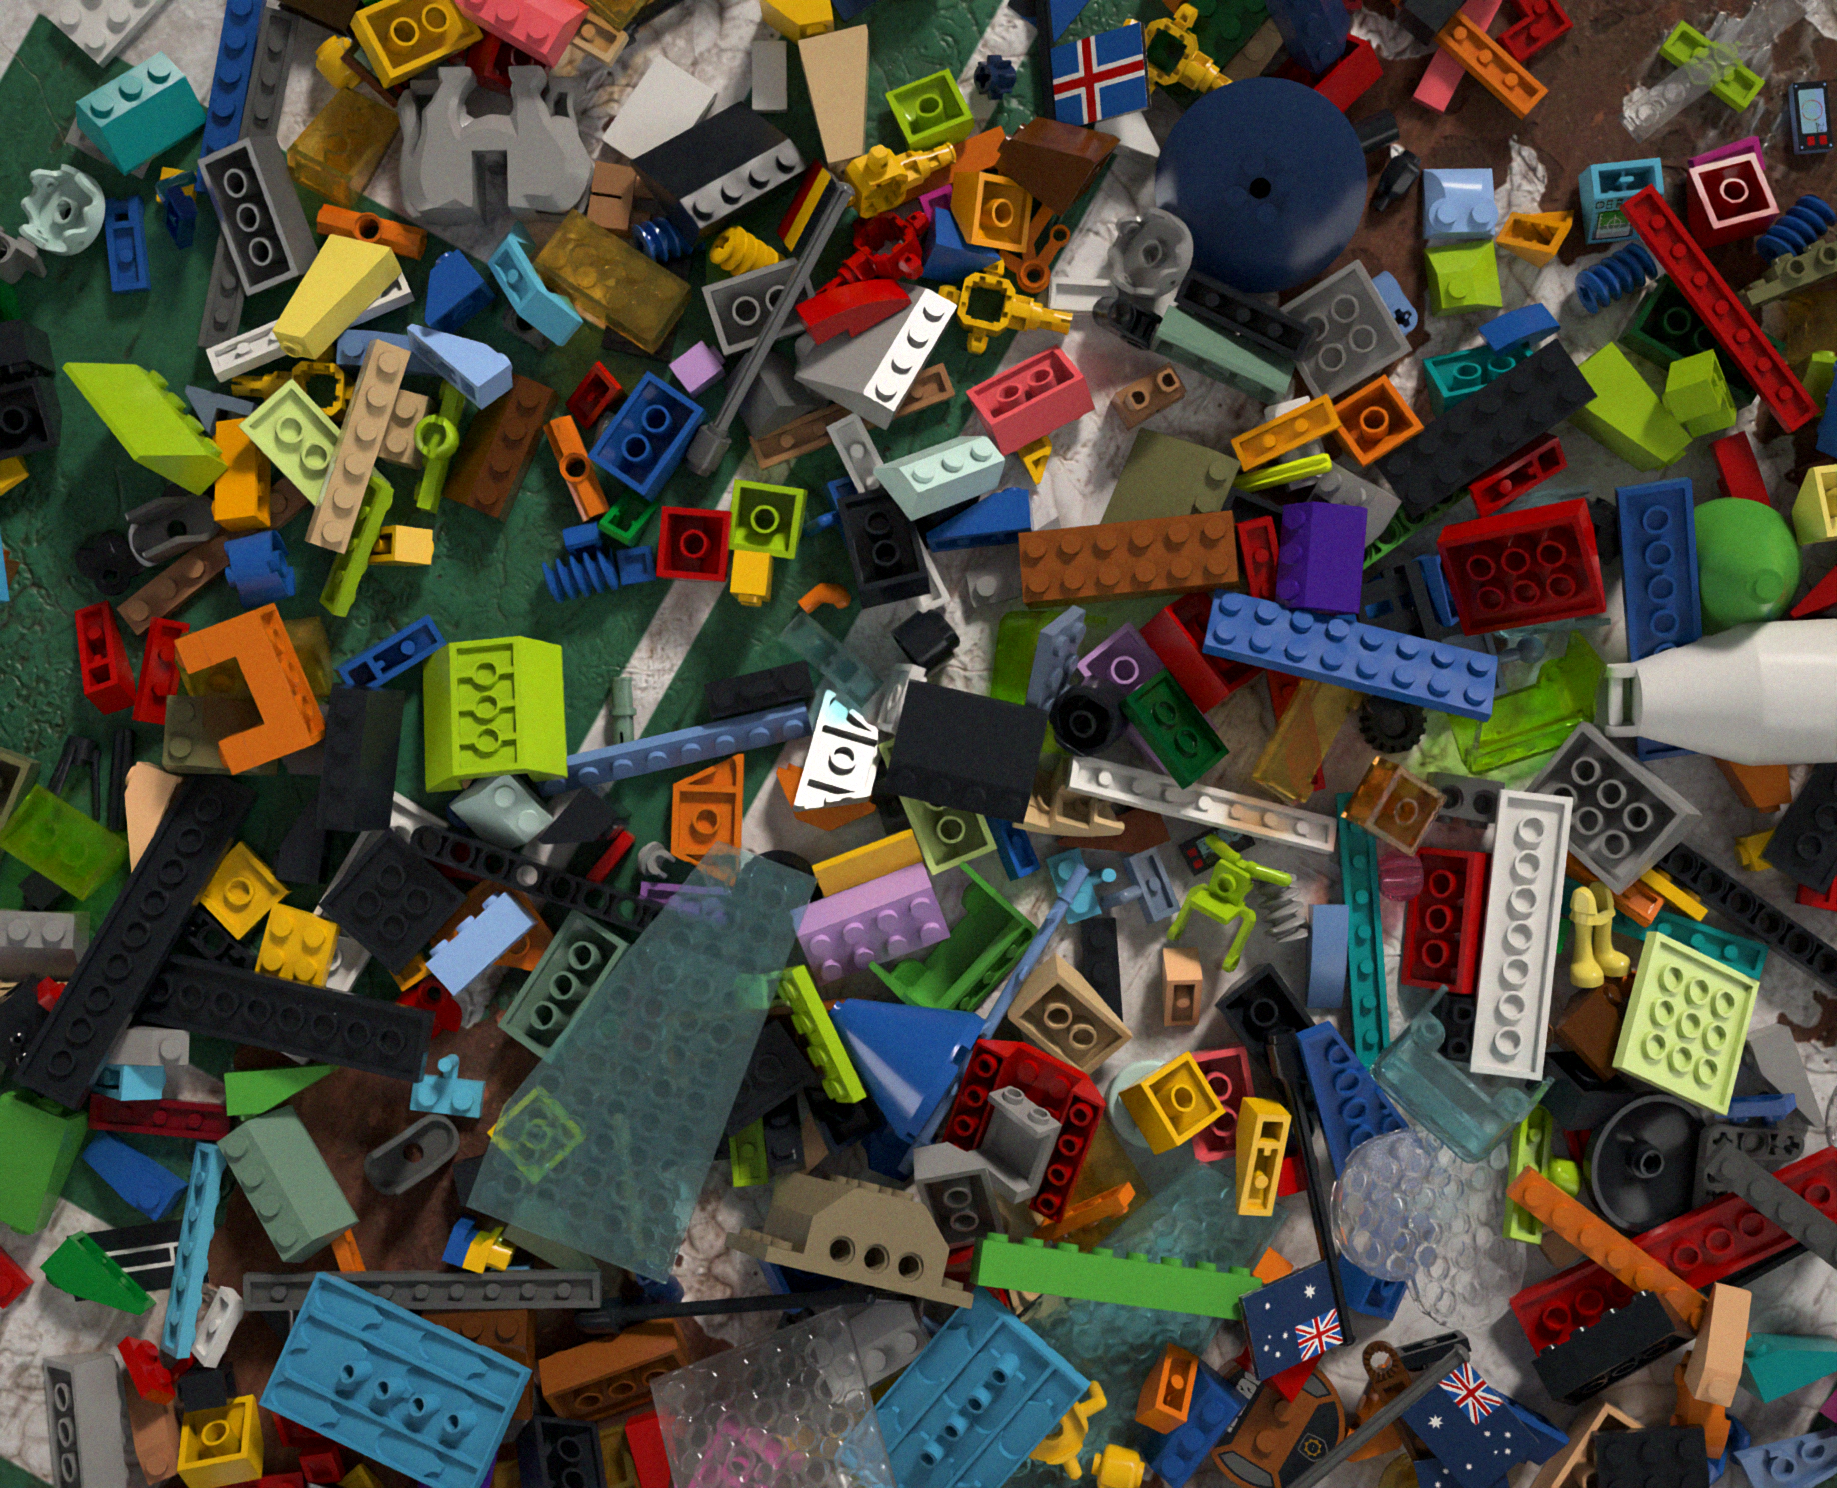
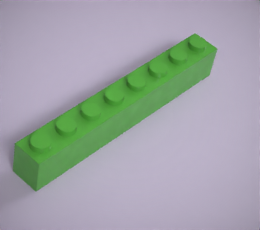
M987 1232L986 1239L975 1237L969 1282L980 1286L1242 1321L1238 1296L1262 1286V1278L1251 1276L1250 1268L1229 1265L1228 1272L1216 1271L1217 1264L1195 1261L1194 1267L1182 1266L1183 1259L1161 1256L1160 1263L1148 1261V1254L1130 1251L1126 1252V1258L1114 1257L1113 1249L1093 1246L1091 1253L1078 1252V1244L1057 1242V1248L1043 1247L1044 1240L1022 1237V1243L1020 1244L1008 1242L1009 1235Z

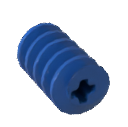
M1806 194L1786 211L1785 216L1780 217L1776 221L1775 226L1770 227L1766 234L1757 240L1756 249L1769 265H1771L1770 261L1790 252L1793 257L1804 254V247L1817 242V236H1824L1827 233V226L1832 227L1837 223L1836 214L1825 201L1813 194Z
M667 214L664 218L661 216L654 218L652 222L644 221L639 226L636 224L632 225L631 233L634 245L639 255L644 258L649 267L655 266V255L664 263L668 261V251L674 259L680 258V247L686 255L693 252V248L689 246ZM705 241L695 246L696 249L699 251L704 250Z
M1630 243L1623 250L1615 251L1611 257L1603 258L1599 264L1591 265L1587 271L1579 272L1575 277V288L1583 307L1588 312L1596 314L1599 310L1597 303L1603 308L1609 307L1611 303L1610 297L1615 301L1621 300L1622 291L1626 294L1633 293L1634 284L1638 287L1645 286L1646 278L1655 280L1658 276V271L1647 251L1638 244Z
M611 547L609 548V557H605L600 548L596 549L595 560H591L588 554L583 552L582 563L580 564L577 563L573 555H570L567 567H564L559 558L555 559V570H551L546 562H542V571L548 593L559 604L564 603L565 592L571 600H577L579 589L585 597H590L592 586H594L599 594L605 592L606 582L614 591L619 588V572Z

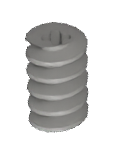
M1292 867L1280 868L1275 870L1286 873V871ZM1288 873L1292 878L1291 883L1297 880L1296 874ZM1253 878L1252 881L1263 882L1264 885L1257 889L1255 894L1266 896L1267 898L1258 904V907L1270 911L1269 914L1261 918V921L1272 923L1273 927L1264 932L1265 936L1276 938V941L1272 942V944L1292 941L1310 935L1309 929L1298 927L1307 921L1306 916L1295 914V912L1304 907L1303 902L1292 900V898L1301 893L1300 889L1289 886L1282 887Z

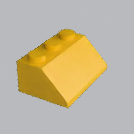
M909 828L821 861L811 867L824 897H828L923 861L925 868L927 866L913 829Z

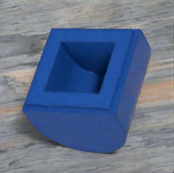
M598 521L563 529L565 547L576 561L582 559L583 552H586L589 557L596 556V549L599 548L603 554L607 552L603 534L597 528Z

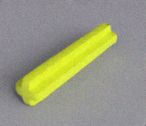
M1322 453L1235 476L1231 487L1233 486L1251 493L1328 473L1332 470L1329 454Z

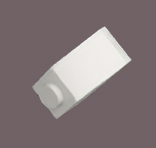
M1141 111L1095 124V131L1115 135L1121 139L1113 153L1152 167L1155 166L1160 149Z

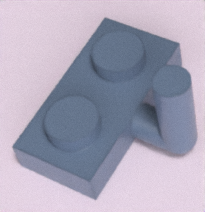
M1156 846L1121 859L1132 886L1122 891L1104 895L1100 900L1101 906L1109 909L1137 899L1147 924L1160 921L1181 910Z

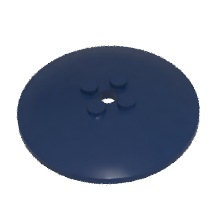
M1276 77L1242 79L1223 85L1206 94L1195 102L1177 121L1166 139L1158 160L1154 189L1156 208L1177 216L1188 227L1193 240V257L1190 269L1199 270L1245 293L1260 294L1286 290L1312 279L1325 270L1343 252L1352 239L1359 225L1366 201L1367 168L1365 157L1356 132L1348 119L1336 105L1316 90L1295 81ZM1256 178H1265L1270 182L1271 190L1264 198H1256L1250 192V185Z

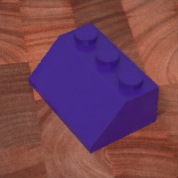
M1315 501L1283 505L1275 594L1276 603L1284 604L1285 608L1313 611L1329 616L1359 614L1367 508Z

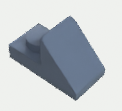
M186 385L185 388L187 397L206 431L211 436L216 435L217 421L247 418L259 407L253 402Z

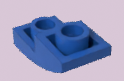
M1542 303L1513 310L1478 328L1480 337L1497 358L1502 357L1525 342L1531 348L1561 330L1559 323Z

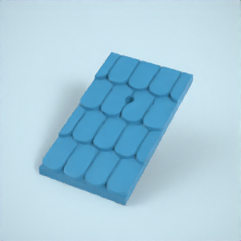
M317 1272L259 1405L432 1488H481L480 1486L486 1477L495 1452L498 1450L510 1423V1418L514 1414L525 1389L524 1387L533 1370L484 1345L480 1346L441 1325H435L381 1296H375L340 1277L332 1276L326 1272Z
M977 1285L971 1292L975 1294L972 1308L959 1306L834 1455L870 1488H1001L1083 1395L1091 1382L1081 1373L1076 1372L1075 1368L1053 1348H1049L1044 1340L1026 1324L1021 1323L1019 1318L998 1299L993 1298L989 1291L983 1286Z

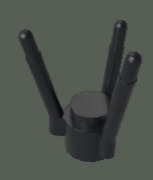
M67 735L66 743H64L62 754L49 781L43 801L48 802L52 794L55 796L61 794L71 765L86 767L87 761H91L93 819L96 822L100 821L99 762L102 751L94 750L96 744L94 740Z

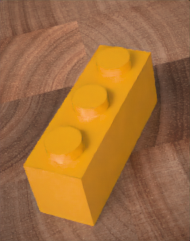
M246 418L217 421L216 435L212 439L222 449L223 453L220 456L229 468L213 482L215 485V500L212 502L211 509L214 521L230 532L270 527L271 461L238 427Z

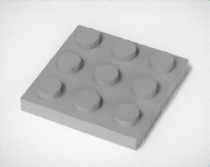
M1360 259L1350 263L1279 308L1321 329L1306 361L1298 362L1292 359L1296 362L1298 371L1315 399L1327 393L1332 400L1412 351L1410 344Z

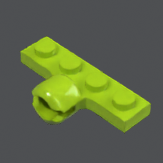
M445 379L442 381L439 391V399L443 400L440 413H435L421 419L414 429L413 436L416 447L424 454L422 466L426 467L423 481L419 480L416 484L414 500L418 501L416 507L437 514L451 455L456 452L459 446L460 436L458 427L466 398L465 395Z
M1525 1096L1516 1098L1507 1188L1523 1169L1530 1165L1572 1198H1575L1583 1184L1582 1169L1575 1160L1556 1156L1551 1152L1553 1116L1545 1107L1537 1103L1536 1099ZM1506 1194L1502 1238L1531 1245H1541L1543 1222Z

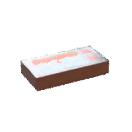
M357 37L340 57L351 70L394 109L397 107L403 91L410 89V80H413L412 78L384 89Z

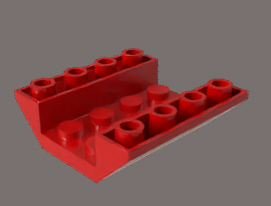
M978 1039L941 1143L949 1142L966 1152L980 1148L995 1106L987 1100L989 1093L1008 1086L1021 1090L1025 1097L1038 1107L1047 1110L1051 1117L1062 1124L1038 1193L1032 1197L1028 1207L1048 1219L1061 1224L1107 1103L1087 1073L1025 1042Z

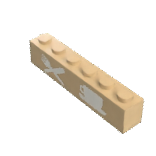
M379 339L370 340L304 541L345 554L411 351Z

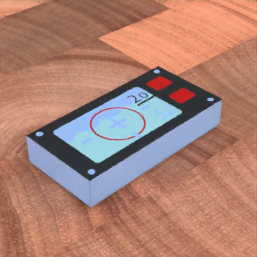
M1827 80L1792 83L1788 86L1794 155L1831 151L1834 147Z

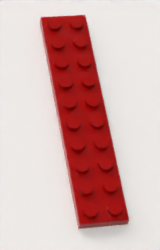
M1831 1145L1771 1173L1837 1224V1148ZM1735 1192L1728 1193L1630 1239L1633 1244L1695 1290L1799 1242ZM1590 1258L1507 1297L1536 1356L1540 1357L1539 1351L1553 1343L1560 1345L1570 1339L1569 1334L1573 1330L1585 1325L1590 1328L1600 1322L1599 1316L1613 1308L1621 1310L1631 1304L1630 1298L1637 1293Z

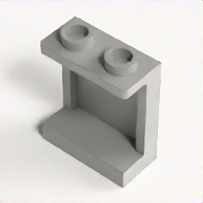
M1008 1086L989 1093L987 1100L995 1106L983 1143L980 1148L968 1151L967 1153L986 1163L992 1188L1012 1204H1016L1037 1195L1062 1124L1051 1117L1047 1110L1038 1107L1025 1097L1021 1090Z

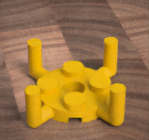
M1095 1380L1090 1381L1091 1384L1087 1388L1090 1399L1081 1404L1076 1401L1059 1421L1061 1423L1060 1429L1054 1434H1047L1028 1456L1033 1460L1046 1461V1464L1056 1465L1062 1463L1069 1478L1073 1480L1079 1479L1082 1475L1076 1455L1083 1447L1082 1442L1088 1432L1087 1417L1103 1410L1107 1405V1400L1100 1383Z

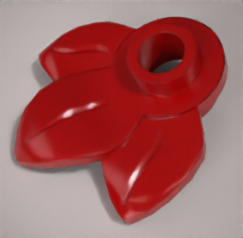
M435 975L423 979L417 989L403 992L396 1001V1003L436 1011L431 1040L437 1037L442 1028L458 1032L461 1026L463 1016L460 1005L452 998L450 991ZM432 986L439 988L441 992L438 999H433L430 996L429 991Z

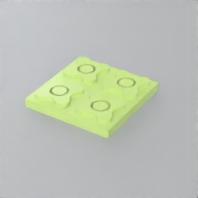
M1647 932L1612 1067L1711 1113L1727 1116L1760 982L1659 932Z

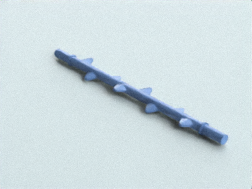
M1078 863L1061 893L1057 894L1056 902L991 1009L976 1041L978 1039L990 1040L1068 907L1070 904L1073 905L1075 895L1090 872L1086 867ZM975 1043L971 1050L968 1051L949 1087L897 1169L904 1174L910 1176L914 1169L913 1148L931 1145L930 1140L958 1095Z

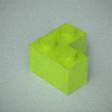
M1713 349L1670 364L1668 377L1665 378L1666 389L1662 393V401L1666 412H1673L1677 424L1680 423L1683 428L1688 427L1692 438L1735 425L1737 408Z

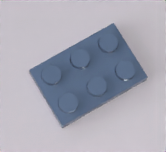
M1073 605L1040 631L1025 706L1050 711L1054 701L1071 687V676L1079 663V656L1076 655L1078 644L1082 641L1086 631V625L1083 624L1086 610Z

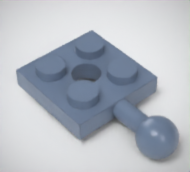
M1491 632L1465 637L1464 633L1441 639L1444 644L1498 656L1494 696L1508 693L1501 665L1518 660L1527 664H1533L1538 662L1544 655L1542 641L1534 636H1526L1519 640L1516 647L1496 652Z

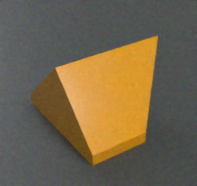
M1574 210L1534 214L1511 212L1495 242L1541 269L1555 256L1572 226Z

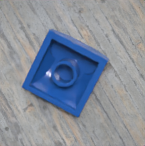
M1433 551L1415 558L1412 562L1418 561L1435 621L1443 627L1454 625L1460 619L1439 551Z

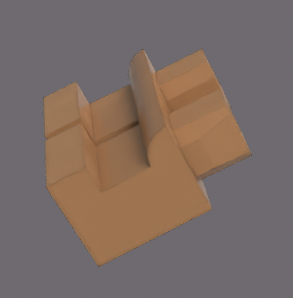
M595 161L591 188L593 195H590L586 227L591 235L605 236V234H614L632 239V225L636 224L639 226L641 222L653 221L652 212L636 210L638 199L655 201V198L632 167Z
M1168 362L1116 392L1110 402L1126 430L1129 431L1152 418L1156 413L1158 414L1183 400L1187 390L1172 364Z

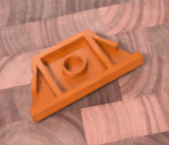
M737 754L673 784L671 854L729 884L731 887L735 886L737 875L741 872L745 754Z

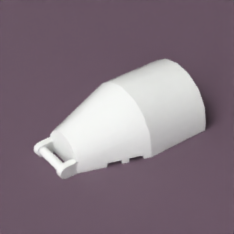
M1837 619L1740 623L1726 631L1698 638V641L1679 648L1674 647L1632 663L1605 665V677H1608V723L1605 724V736H1640L1748 766L1837 762ZM1631 677V722H1623V678Z

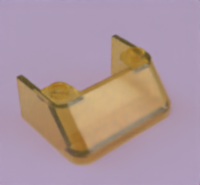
M1303 677L1250 773H1240L1237 780L1282 805L1294 807L1299 801L1304 804L1314 789V785L1310 783L1349 711L1351 709L1357 710L1365 696V692Z

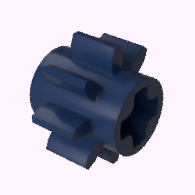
M988 55L987 61L978 62L974 72V84L979 90V95H988L989 100H1002L1003 94H1011L1013 92L1012 88L1016 83V71L1011 65V60H1002L1001 55Z

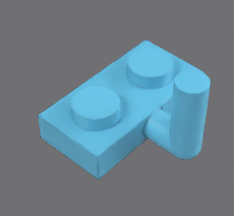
M1079 847L1045 858L1057 894L1061 893L1078 863L1085 867ZM1104 867L1087 875L1073 899V905L1070 904L1065 912L1068 924L1102 913L1092 886L1114 881L1116 872L1113 869Z
M449 1054L439 1060L438 1068L444 1072L443 1076L424 1074L423 1082L413 1083L410 1110L474 1118L482 1116L486 1081L457 1078L459 1057L456 1054Z

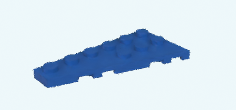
M1329 1020L1295 1033L1339 1199L1345 1207L1367 1199V1196L1372 1197L1441 1168Z

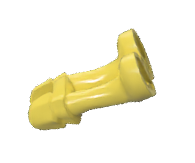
M1602 880L1591 883L1589 889L1583 886L1573 891L1570 901L1572 911L1569 918L1575 922L1576 930L1573 958L1569 966L1570 982L1582 988L1601 986L1604 984V975L1622 977L1630 974L1632 970L1629 957L1613 949L1611 928L1612 919L1616 912L1613 907L1614 900L1611 890Z

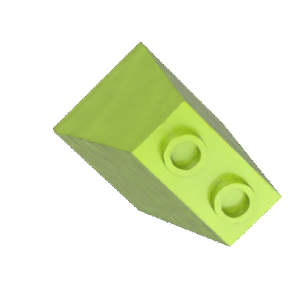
M1612 341L1577 366L1598 397L1566 418L1567 422L1642 473L1652 468H1655L1658 472L1667 465H1673L1687 453L1683 448L1692 442L1693 439L1680 423L1677 424L1675 417L1671 413L1666 412L1661 400Z

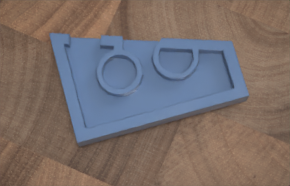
M1837 1427L1736 1451L1733 1454L1751 1488H1812L1837 1474Z

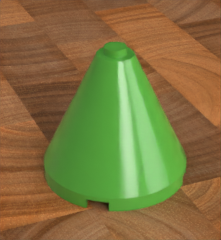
M1736 497L1718 498L1696 506L1694 508L1702 633L1712 636L1731 629L1730 627L1740 623L1775 621L1793 601L1803 575L1802 547L1798 546L1793 527L1776 510L1749 499Z

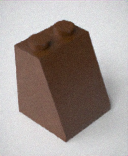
M1037 116L1028 125L1023 122L1014 132L1013 136L1008 134L998 147L997 151L1001 155L994 166L1062 217L1088 192L1121 139L1115 135Z

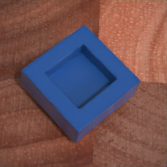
M651 545L616 551L622 586L658 581Z

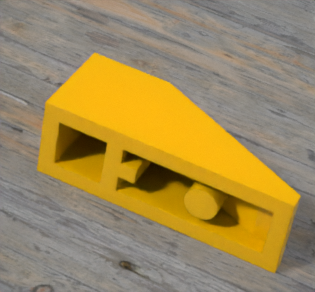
M1242 1097L1236 1128V1213L1238 1215L1272 1216L1292 1117L1276 1099Z

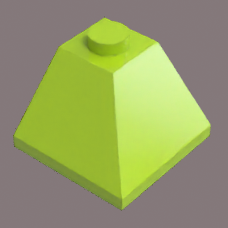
M1493 239L1424 248L1423 253L1433 318L1501 309L1503 307Z

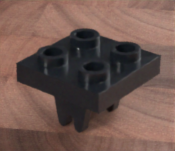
M1585 497L1591 521L1595 523L1593 528L1598 558L1602 560L1604 565H1609L1619 555L1616 506L1601 497H1597L1595 501Z

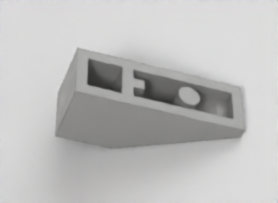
M1774 1023L1747 1033L1741 1056L1743 1066L1748 1067V1070L1773 1094L1794 1093L1797 1107L1792 1112L1802 1122L1818 1129L1826 1127L1790 1027Z
M161 1024L128 1025L106 1064L143 1066L188 1065L190 1031Z

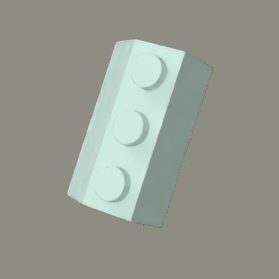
M960 436L875 467L873 473L910 521L997 489L1006 459L987 436Z

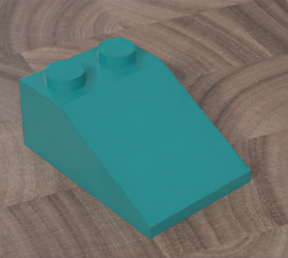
M1752 1332V1336L1745 1343L1742 1371L1738 1385L1766 1404L1837 1371V1339L1831 1335Z

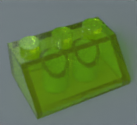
M37 783L0 831L1 848L81 901H85L107 882L130 854L128 841L60 796H55L48 788Z

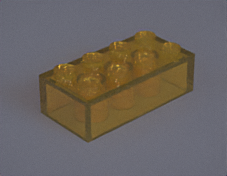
M572 208L532 264L542 283L563 296H567L571 302L652 355L692 300L691 285L574 208Z

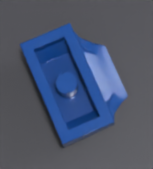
M876 1111L882 1126L862 1138L860 1143L866 1150L869 1169L905 1182L910 1176L897 1168L911 1145L897 1136L883 1113ZM935 1133L930 1140L931 1145L936 1144L938 1135Z

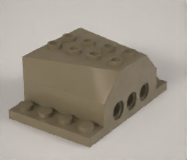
M796 1172L777 1175L763 1233L741 1227L739 1234L728 1231L724 1246L766 1262L969 1309L972 1308L975 1295L962 1290L964 1283L943 1277L950 1249L925 1204L912 1201L913 1193L826 1172L823 1179Z

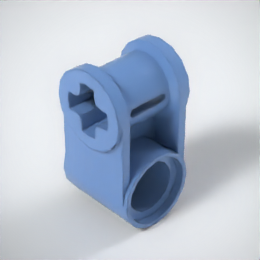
M1383 271L1374 277L1372 281L1394 319H1399L1400 317L1403 319L1404 323L1398 326L1404 336H1406L1417 324V312L1403 294L1393 275L1388 271Z

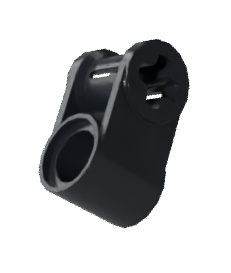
M1102 297L1097 300L1092 310L1093 319L1099 327L1120 337L1127 344L1144 351L1149 350L1150 344L1148 342L1156 325L1160 324L1163 319L1151 310L1140 307L1128 299L1118 297ZM1115 306L1117 309V315L1113 321L1111 318V312L1113 307Z

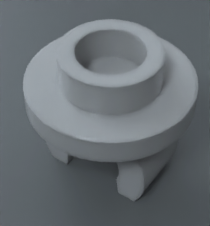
M656 841L650 842L638 853V870L646 876L654 874L658 878L665 879L667 874L660 870L663 861L669 860L674 863L676 858L666 851L662 844Z

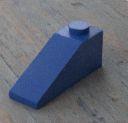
M1010 487L1002 492L993 493L927 532V541L932 553L1019 543L1018 533L1034 531L1033 507L1029 490Z
M429 614L359 652L333 668V671L341 683L379 687L444 647L447 643Z
M99 1130L81 1156L126 1202L154 1221L170 1214L189 1186L187 1182L109 1130Z

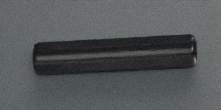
M115 729L113 734L106 826L107 830L124 832L128 830L124 794L127 789L125 784L126 776L133 767L135 731L131 729Z

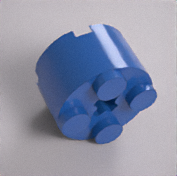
M264 531L224 542L225 552L231 565L225 568L226 579L231 588H238L239 598L244 609L284 600L295 595L296 579L293 566H287L284 556L289 555V552L278 531Z

